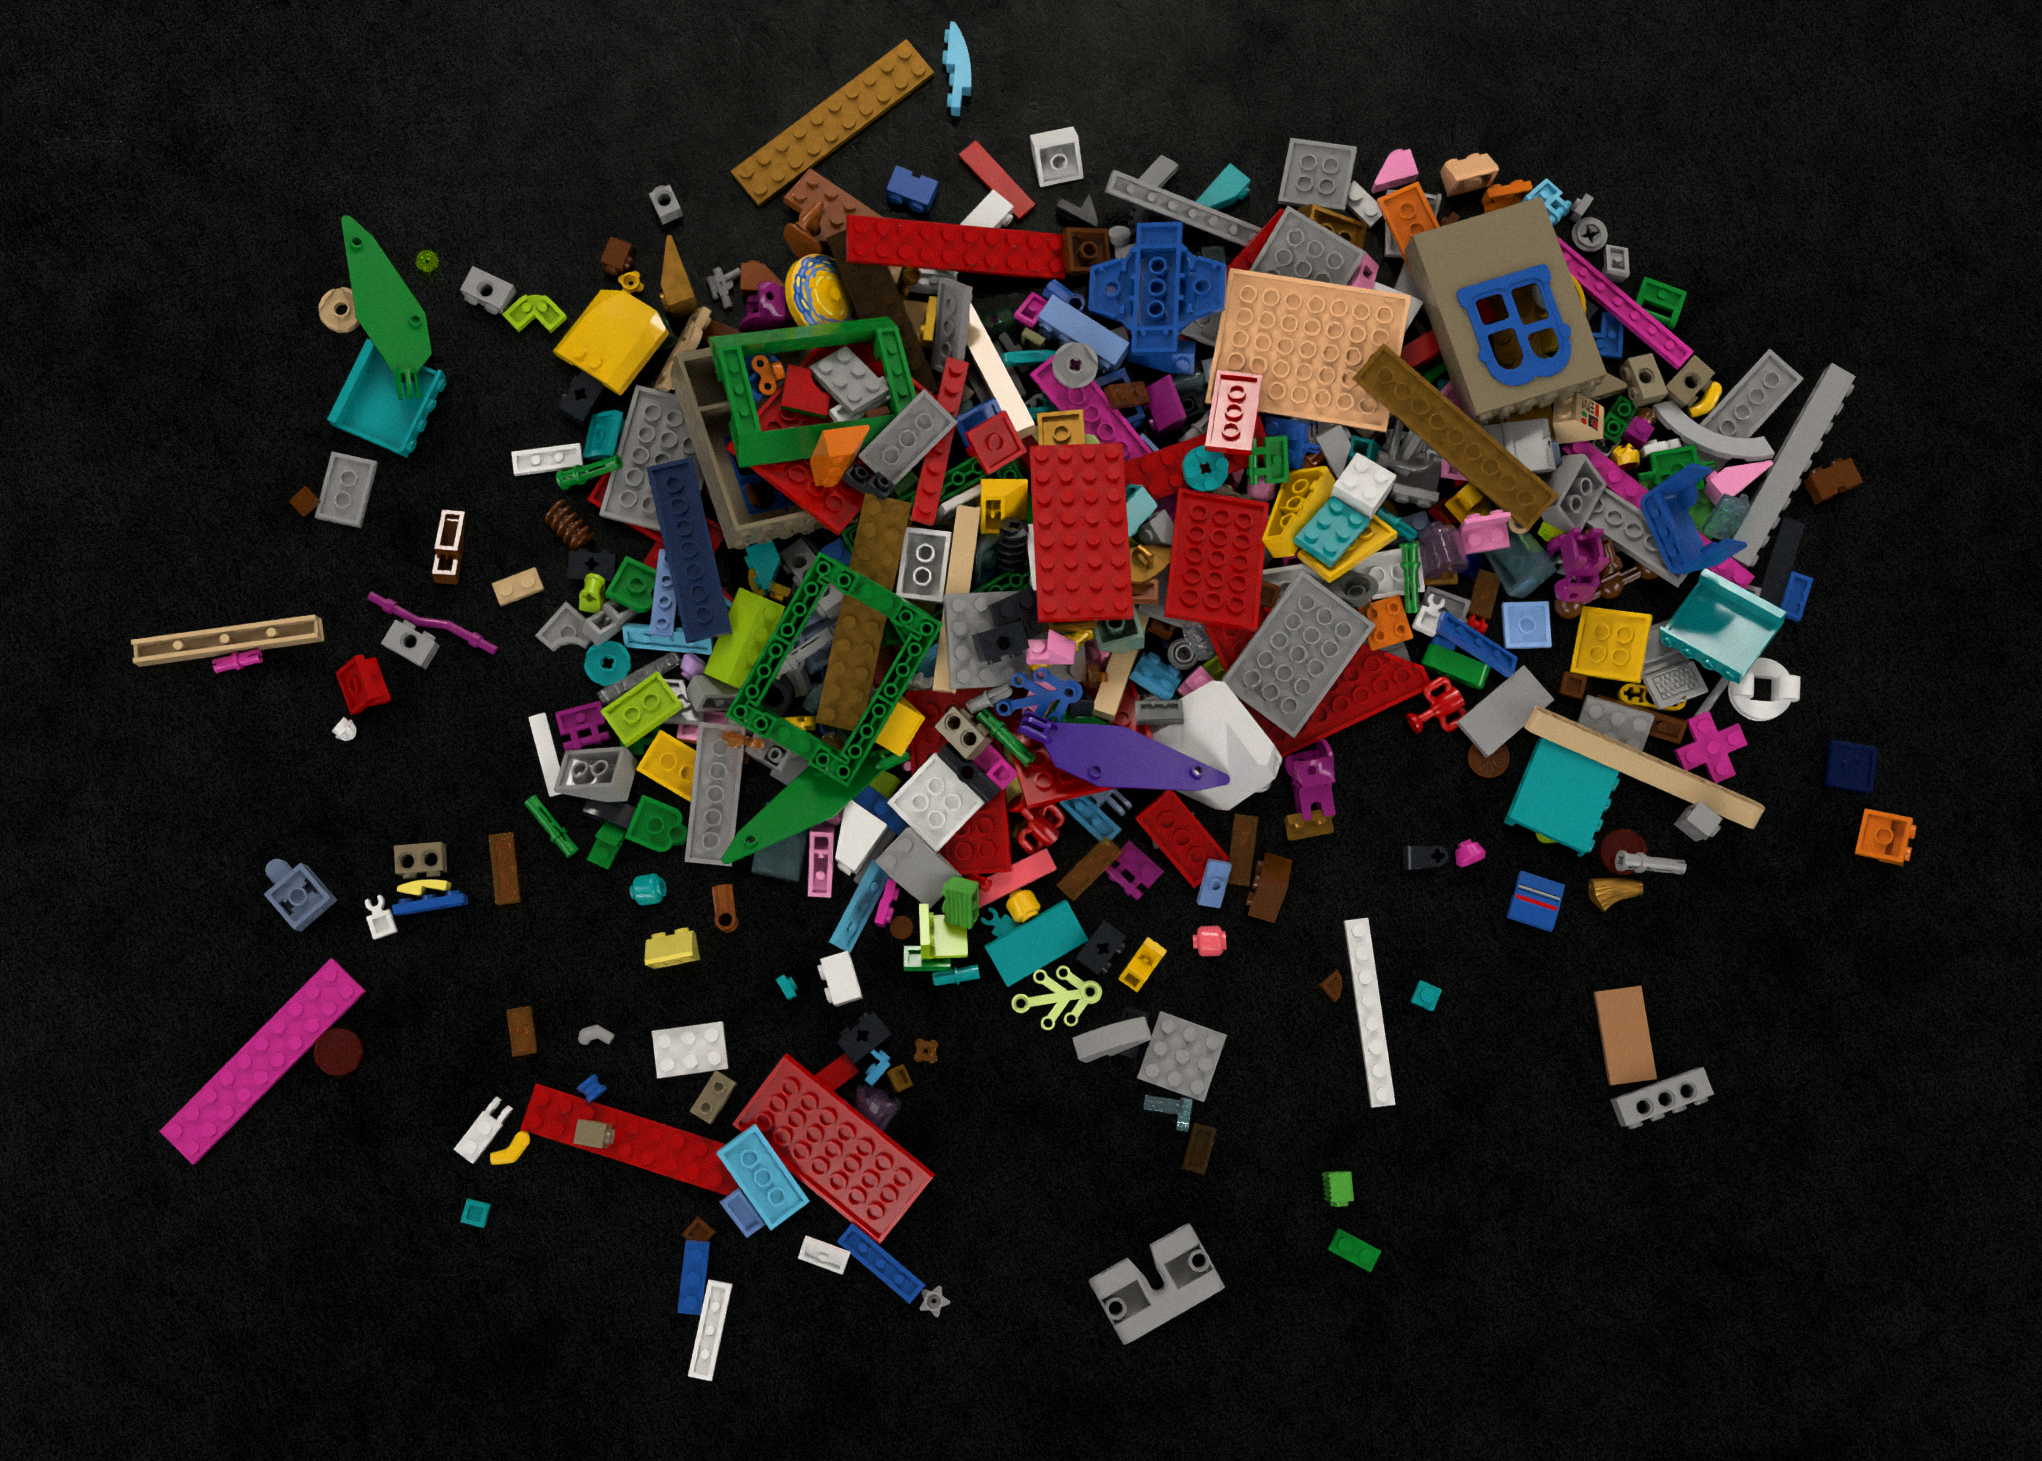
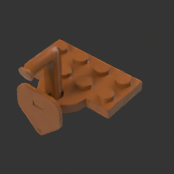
M811 168L785 195L783 200L785 204L800 213L798 222L795 225L788 223L783 233L785 240L798 259L809 254H823V246L829 245L826 238L846 229V217L848 215L883 218Z

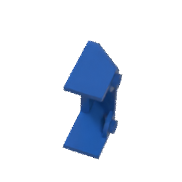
M1690 463L1647 492L1641 499V510L1666 566L1671 573L1683 575L1717 566L1747 547L1746 542L1728 538L1719 543L1712 542L1704 546L1690 516L1688 508L1697 502L1699 495L1695 483L1712 473L1711 467Z

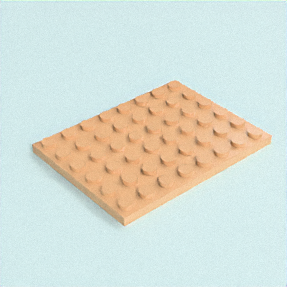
M1230 268L1226 286L1225 311L1221 313L1205 403L1212 404L1217 370L1261 374L1263 376L1258 412L1335 425L1341 424V426L1386 433L1390 412L1352 378L1383 343L1399 357L1401 356L1411 295Z

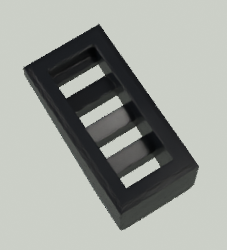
M1080 684L1083 690L1082 697L1077 702L1070 703L1066 710L1069 716L1091 717L1095 704L1086 689ZM1067 688L1068 695L1072 696L1074 694L1073 690Z

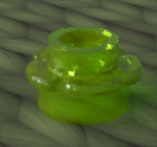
M430 250L421 251L417 255V267L423 269L424 272L433 271V268H436L439 264L436 253Z

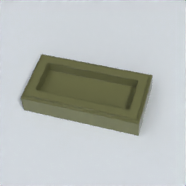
M1025 327L1021 336V347L1025 351L1044 350L1045 338Z

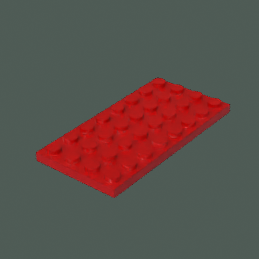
M1123 443L1029 446L1038 623L1133 619Z
M996 687L956 689L955 695L932 691V689L905 691L906 700L925 717L909 744L912 776L935 752L938 753L949 742L935 728V725L953 706L968 709L966 701L983 694L984 690L990 691ZM996 703L994 707H987L989 712L998 721H1001L1000 714L996 710ZM982 710L975 713L972 717L976 724L980 723L976 720V717L980 712L984 713ZM959 718L954 722L955 729H958L961 724ZM989 731L987 735L992 739L991 744L1004 756L1003 744L996 737L992 738L989 735ZM975 734L970 737L971 746L976 742ZM966 766L965 775L968 778H972L974 770L972 767ZM1006 788L1001 790L989 804L984 803L939 850L942 856L961 875L1013 871Z
M787 1053L732 1124L741 1132L756 1124L788 1171L879 1245L935 1176L931 1170Z

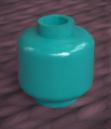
M655 873L635 877L633 885L630 886L631 898L635 899L641 906L661 902L667 892L664 879Z

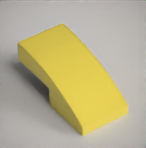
M418 880L398 886L397 891L422 897L426 894L427 888L448 892L452 883L443 880Z

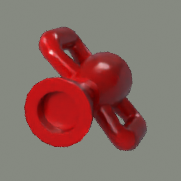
M1437 677L1423 688L1425 698L1431 703L1429 709L1420 715L1414 713L1406 715L1409 725L1417 734L1422 732L1423 723L1434 716L1438 717L1443 730L1447 732L1453 731L1459 727L1456 722L1467 714L1463 708L1465 702L1460 692L1451 685L1447 677ZM1444 685L1445 691L1435 698L1431 692ZM1455 711L1460 714L1459 717L1446 723L1447 715Z
M1022 793L1017 794L1008 803L1007 810L1012 813L1020 812L1027 820V826L1018 833L1017 842L1028 854L1033 855L1041 851L1042 847H1048L1057 840L1060 835L1058 828L1063 825L1065 815L1055 803L1041 806L1038 813H1033L1030 809H1027ZM1047 809L1057 819L1054 823L1045 818ZM1031 833L1037 840L1035 847L1025 838L1027 834Z

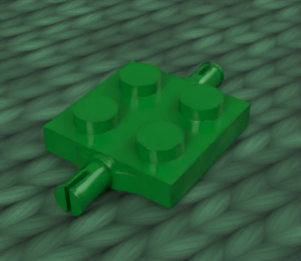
M1695 445L1651 452L1649 454L1651 471L1638 473V478H1640L1638 481L1641 483L1653 480L1655 486H1658L1690 463L1711 467L1712 470H1715L1716 462L1715 460L1701 462ZM1703 479L1695 483L1698 491L1705 489Z

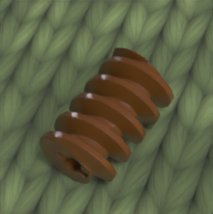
M561 499L548 511L545 522L551 524L552 530L557 531V535L563 537V541L566 544H570L571 550L582 548L593 539L595 532L587 534L590 527L587 525L581 528L580 526L584 520L579 519L575 521L578 514L574 512L569 515L571 506L563 508L565 500Z

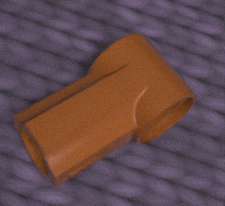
M723 884L712 887L715 924L725 933L733 932L738 926L733 885ZM724 916H732V922L729 926L721 925V919Z

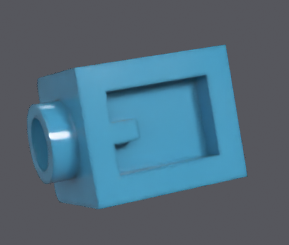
M872 1049L870 1052L880 1061L878 1065L873 1063L865 1072L867 1075L865 1080L871 1086L891 1066L888 1062L890 1057L881 1049L877 1052Z

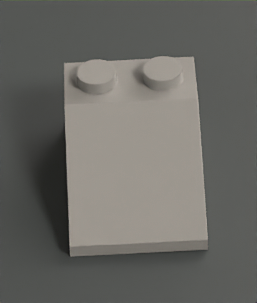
M626 747L565 751L554 791L556 793L603 802L627 801L639 761Z
M912 827L906 828L875 860L890 878L921 903L929 904V909L942 897L943 885L950 880L952 875L962 877L942 854L936 852Z

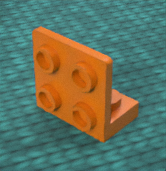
M1400 595L1355 608V610L1375 624V627L1366 638L1371 651L1413 638Z

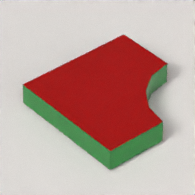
M788 364L780 409L826 419L830 395L822 392L815 386L811 378V369Z

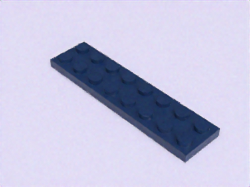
M692 457L647 467L686 643L689 644L731 634L732 628Z

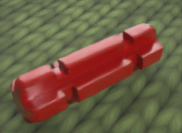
M979 874L962 875L961 877L979 882V889L984 892L990 891L992 881L981 877Z

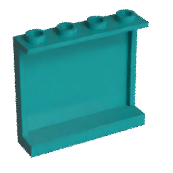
M367 339L327 420L339 429L407 458L409 453H412L416 447V438L419 432L422 433L426 427V418L429 412H432L436 406L437 401L435 399L438 393L442 392L446 386V376L439 369L437 372L422 366L418 372L421 398L415 399L413 382H411L412 399L406 400L402 383L403 399L398 400L393 372L373 342Z
M1703 569L1697 585L1665 628L1660 627L1658 639L1665 646L1673 647L1680 651L1686 658H1693L1700 662L1706 669L1720 673L1726 680L1740 684L1783 625L1786 611L1716 573Z
M1541 737L1536 742L1504 823L1510 826L1517 823L1578 851L1577 856L1579 857L1587 852L1590 853L1595 843V840L1592 839L1594 833L1600 830L1603 819H1601L1603 811L1606 812L1610 806L1611 799L1609 795L1611 790L1615 791L1620 779L1617 778L1619 771Z

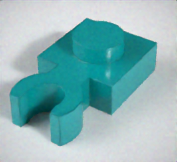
M989 907L988 911L993 914V919L988 921L983 917L981 918L983 924L995 927L991 933L997 938L1020 926V924L1006 914L1000 919L997 911Z

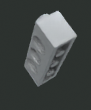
M802 538L779 553L783 561L781 567L787 575L793 574L792 580L798 588L816 558ZM832 584L827 588L816 610L822 618L827 617L831 623H834L838 620L843 593L838 591Z
M1704 1067L1613 1098L1611 1102L1620 1126H1629V1129L1642 1126V1121L1648 1118L1651 1121H1655L1665 1117L1664 1113L1672 1110L1673 1113L1687 1109L1686 1104L1694 1102L1695 1105L1707 1102V1097L1714 1095ZM1683 1085H1686L1689 1089V1094L1686 1098L1680 1093ZM1661 1093L1667 1096V1103L1664 1106L1658 1100ZM1639 1101H1643L1646 1106L1642 1114L1637 1110V1103Z

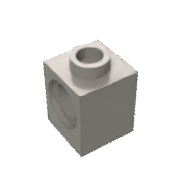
M670 184L658 186L653 192L649 193L662 225L683 216ZM665 199L671 201L667 206L660 205L661 201Z

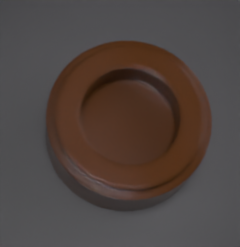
M906 916L895 917L890 924L891 934L900 940L907 939L913 932L912 921Z

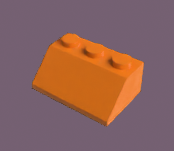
M869 425L822 431L809 460L816 486L832 487L840 482L855 460L870 430Z

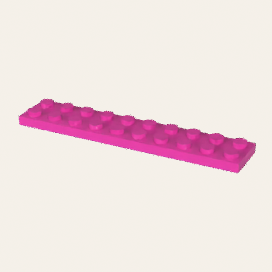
M1054 355L1029 375L1058 411L1083 409L1085 434L1095 435L1100 443H1123L1124 462L1152 452L1119 410H1111L1106 394L1094 380L1087 386L1078 389H1068L1061 385L1052 372ZM1071 360L1069 368L1079 371V361L1074 362ZM1177 493L1155 500L1158 506L1153 511V514L1165 509L1174 523Z
M331 958L160 1132L192 1164H196L366 991Z

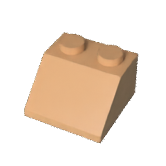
M1474 153L1463 160L1451 159L1445 162L1440 174L1447 197L1490 186L1499 168L1487 153L1482 155Z

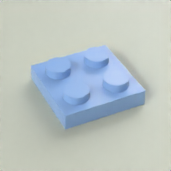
M1549 601L1508 602L1501 604L1504 649L1550 648L1552 646Z

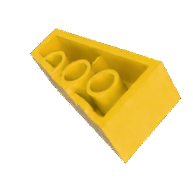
M1327 466L1290 470L1289 482H1282L1262 538L1263 543L1273 558L1295 555L1300 547L1294 543L1296 535L1330 498L1336 481Z

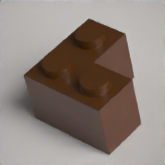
M1265 852L1262 861L1258 860L1252 888L1255 889L1254 892L1249 891L1245 904L1249 906L1248 916L1275 923L1288 889L1292 860Z

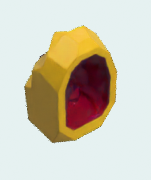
M1630 443L1617 446L1610 454L1611 461L1623 471L1637 468L1640 465V454Z

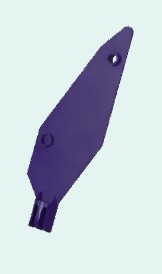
M1025 710L1024 717L1021 719L1017 732L1043 743L1057 768L1098 787L1201 791L1224 786L1230 782V777L1226 773L1125 726L1052 722L1029 710Z

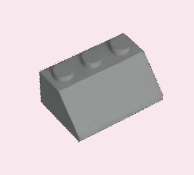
M1585 454L1563 455L1561 458L1562 463L1557 465L1556 470L1547 482V485L1559 496L1541 517L1546 523L1566 533H1569L1573 527L1583 529L1607 486Z

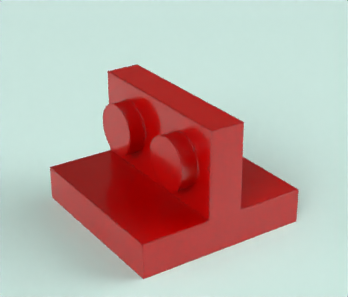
M1006 410L1000 411L964 433L970 444L965 451L969 457L978 459L986 475L991 474L1027 452Z
M363 654L354 656L336 672L351 715L359 714L366 707L385 704L391 700L376 657L364 659Z

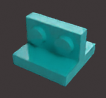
M611 410L592 414L583 458L588 460H604L617 454L626 419L622 418L623 412Z

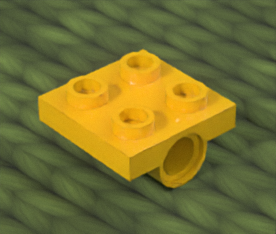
M1471 482L1466 484L1444 504L1461 524L1471 514L1489 515L1483 492Z

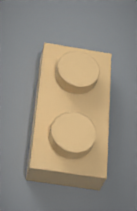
M535 567L492 583L500 606L544 590Z

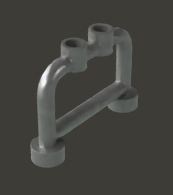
M1396 418L1389 451L1379 450L1375 463L1383 468L1387 466L1413 473L1426 471L1431 467L1434 457L1440 456L1427 444L1424 460L1420 464L1396 459L1404 424Z

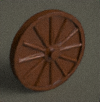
M1474 743L1469 749V765L1481 777H1497L1509 765L1510 755L1505 744H1502L1487 758Z

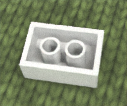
M914 527L906 528L901 553L897 595L910 601L943 604L953 540L952 532Z

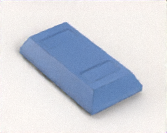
M740 1188L720 1201V1204L746 1238L766 1225Z

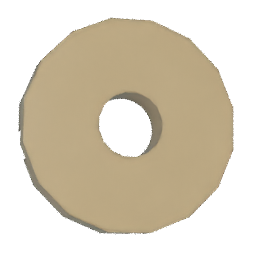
M340 287L341 289L328 291L322 297L319 303V315L322 322L330 330L337 333H347L355 330L360 323L355 315L352 290ZM340 305L348 307L347 312L343 315L336 313Z

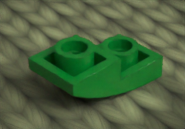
M1619 395L1604 419L1603 436L1615 444L1638 410L1633 402Z

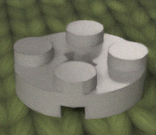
M1069 342L1062 345L1056 351L1052 361L1054 377L1061 385L1068 389H1078L1087 386L1093 381L1098 370L1096 353L1090 346L1081 343ZM1071 360L1074 362L1080 361L1079 371L1069 368Z

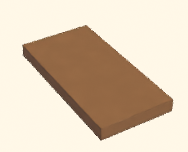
M1635 986L1593 992L1609 1085L1657 1079L1642 987Z

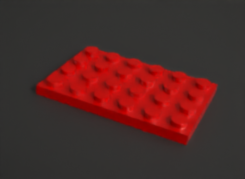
M1178 488L1164 617L1256 632L1265 544L1262 538L1267 527L1269 503Z

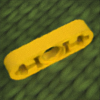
M1626 684L1617 693L1619 701L1642 708L1659 710L1655 704H1651L1646 700L1648 690L1645 685ZM1628 689H1630L1631 694L1637 695L1642 690L1640 697H1632L1630 700L1624 695V692L1628 691ZM1686 700L1661 710L1676 712L1685 706Z

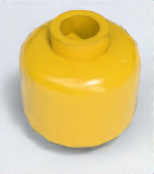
M1019 888L1009 894L1010 898L1006 903V908L1015 922L1025 923L1039 915L1041 906L1032 891Z

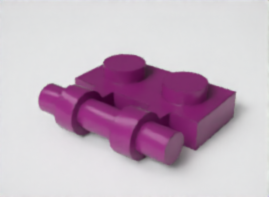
M601 701L555 713L560 735L570 734L571 741L563 742L565 751L581 750L584 746L595 744V746L603 744L602 741L611 739L609 730L599 732L598 726L607 724L605 717L600 712L603 709ZM591 729L592 735L579 738L578 732Z
M1130 840L1114 856V859L1120 865L1115 869L1108 863L1103 868L1111 881H1116L1125 889L1124 892L1128 896H1133L1137 901L1143 895L1137 888L1140 883L1148 889L1164 872ZM1125 869L1135 877L1132 883L1121 874Z

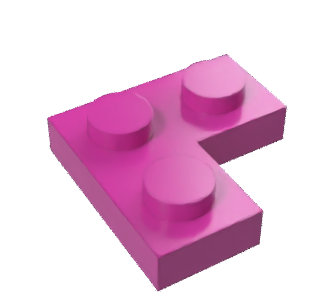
M887 879L884 894L880 900L874 921L876 926L885 928L886 923L891 924L894 913L891 904L893 900L897 901L900 887H896L897 882L892 879Z

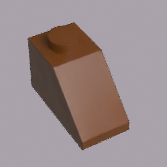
M754 260L741 263L740 290L742 296L758 295L757 284L764 281L775 282L782 287L785 286L765 264ZM770 293L766 294V297H773Z

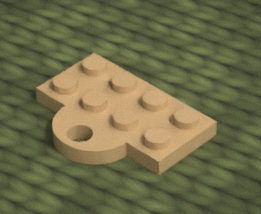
M703 306L692 312L652 389L669 392L671 389L674 390L670 372L675 356L678 353L696 350L703 334L702 329L706 330L711 321V318H709L711 310Z

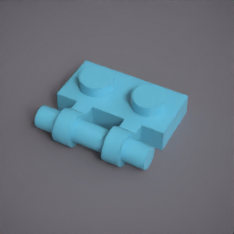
M1547 178L1521 201L1524 202L1542 196L1552 225L1557 224L1561 217L1569 213L1572 207L1570 201H1564L1560 198L1563 192Z

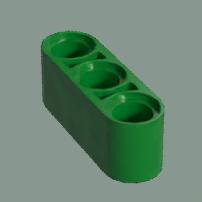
M1433 643L1428 644L1421 665L1431 672L1478 690H1483L1491 669L1490 666Z

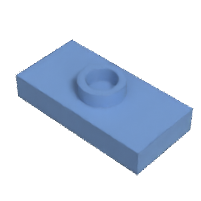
M1208 858L1196 901L1198 905L1214 908L1221 907L1232 867L1230 862Z

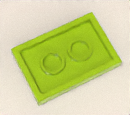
M656 671L600 712L626 748H628L682 710L684 706L661 674Z

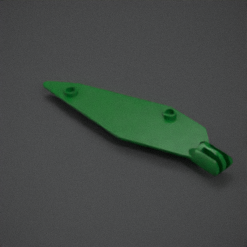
M345 215L341 218L356 318L393 372L398 400L403 399L402 383L406 400L412 399L411 382H413L415 399H420L418 372L432 355L425 312L374 237L352 217Z
M885 747L869 751L849 787L816 768L808 766L736 834L723 854L722 862L730 864L835 817L881 772L910 760L909 753L905 750L901 757Z

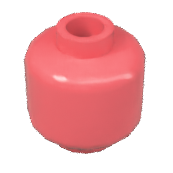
M1219 926L1199 927L1197 935H1193V949H1198L1199 955L1203 957L1220 956L1223 950H1226L1225 931H1222Z

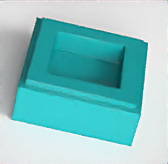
M468 1198L460 1222L485 1228L491 1204Z

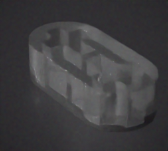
M1192 621L1185 623L1182 630L1183 636L1195 656L1201 661L1213 659L1216 653L1203 624Z

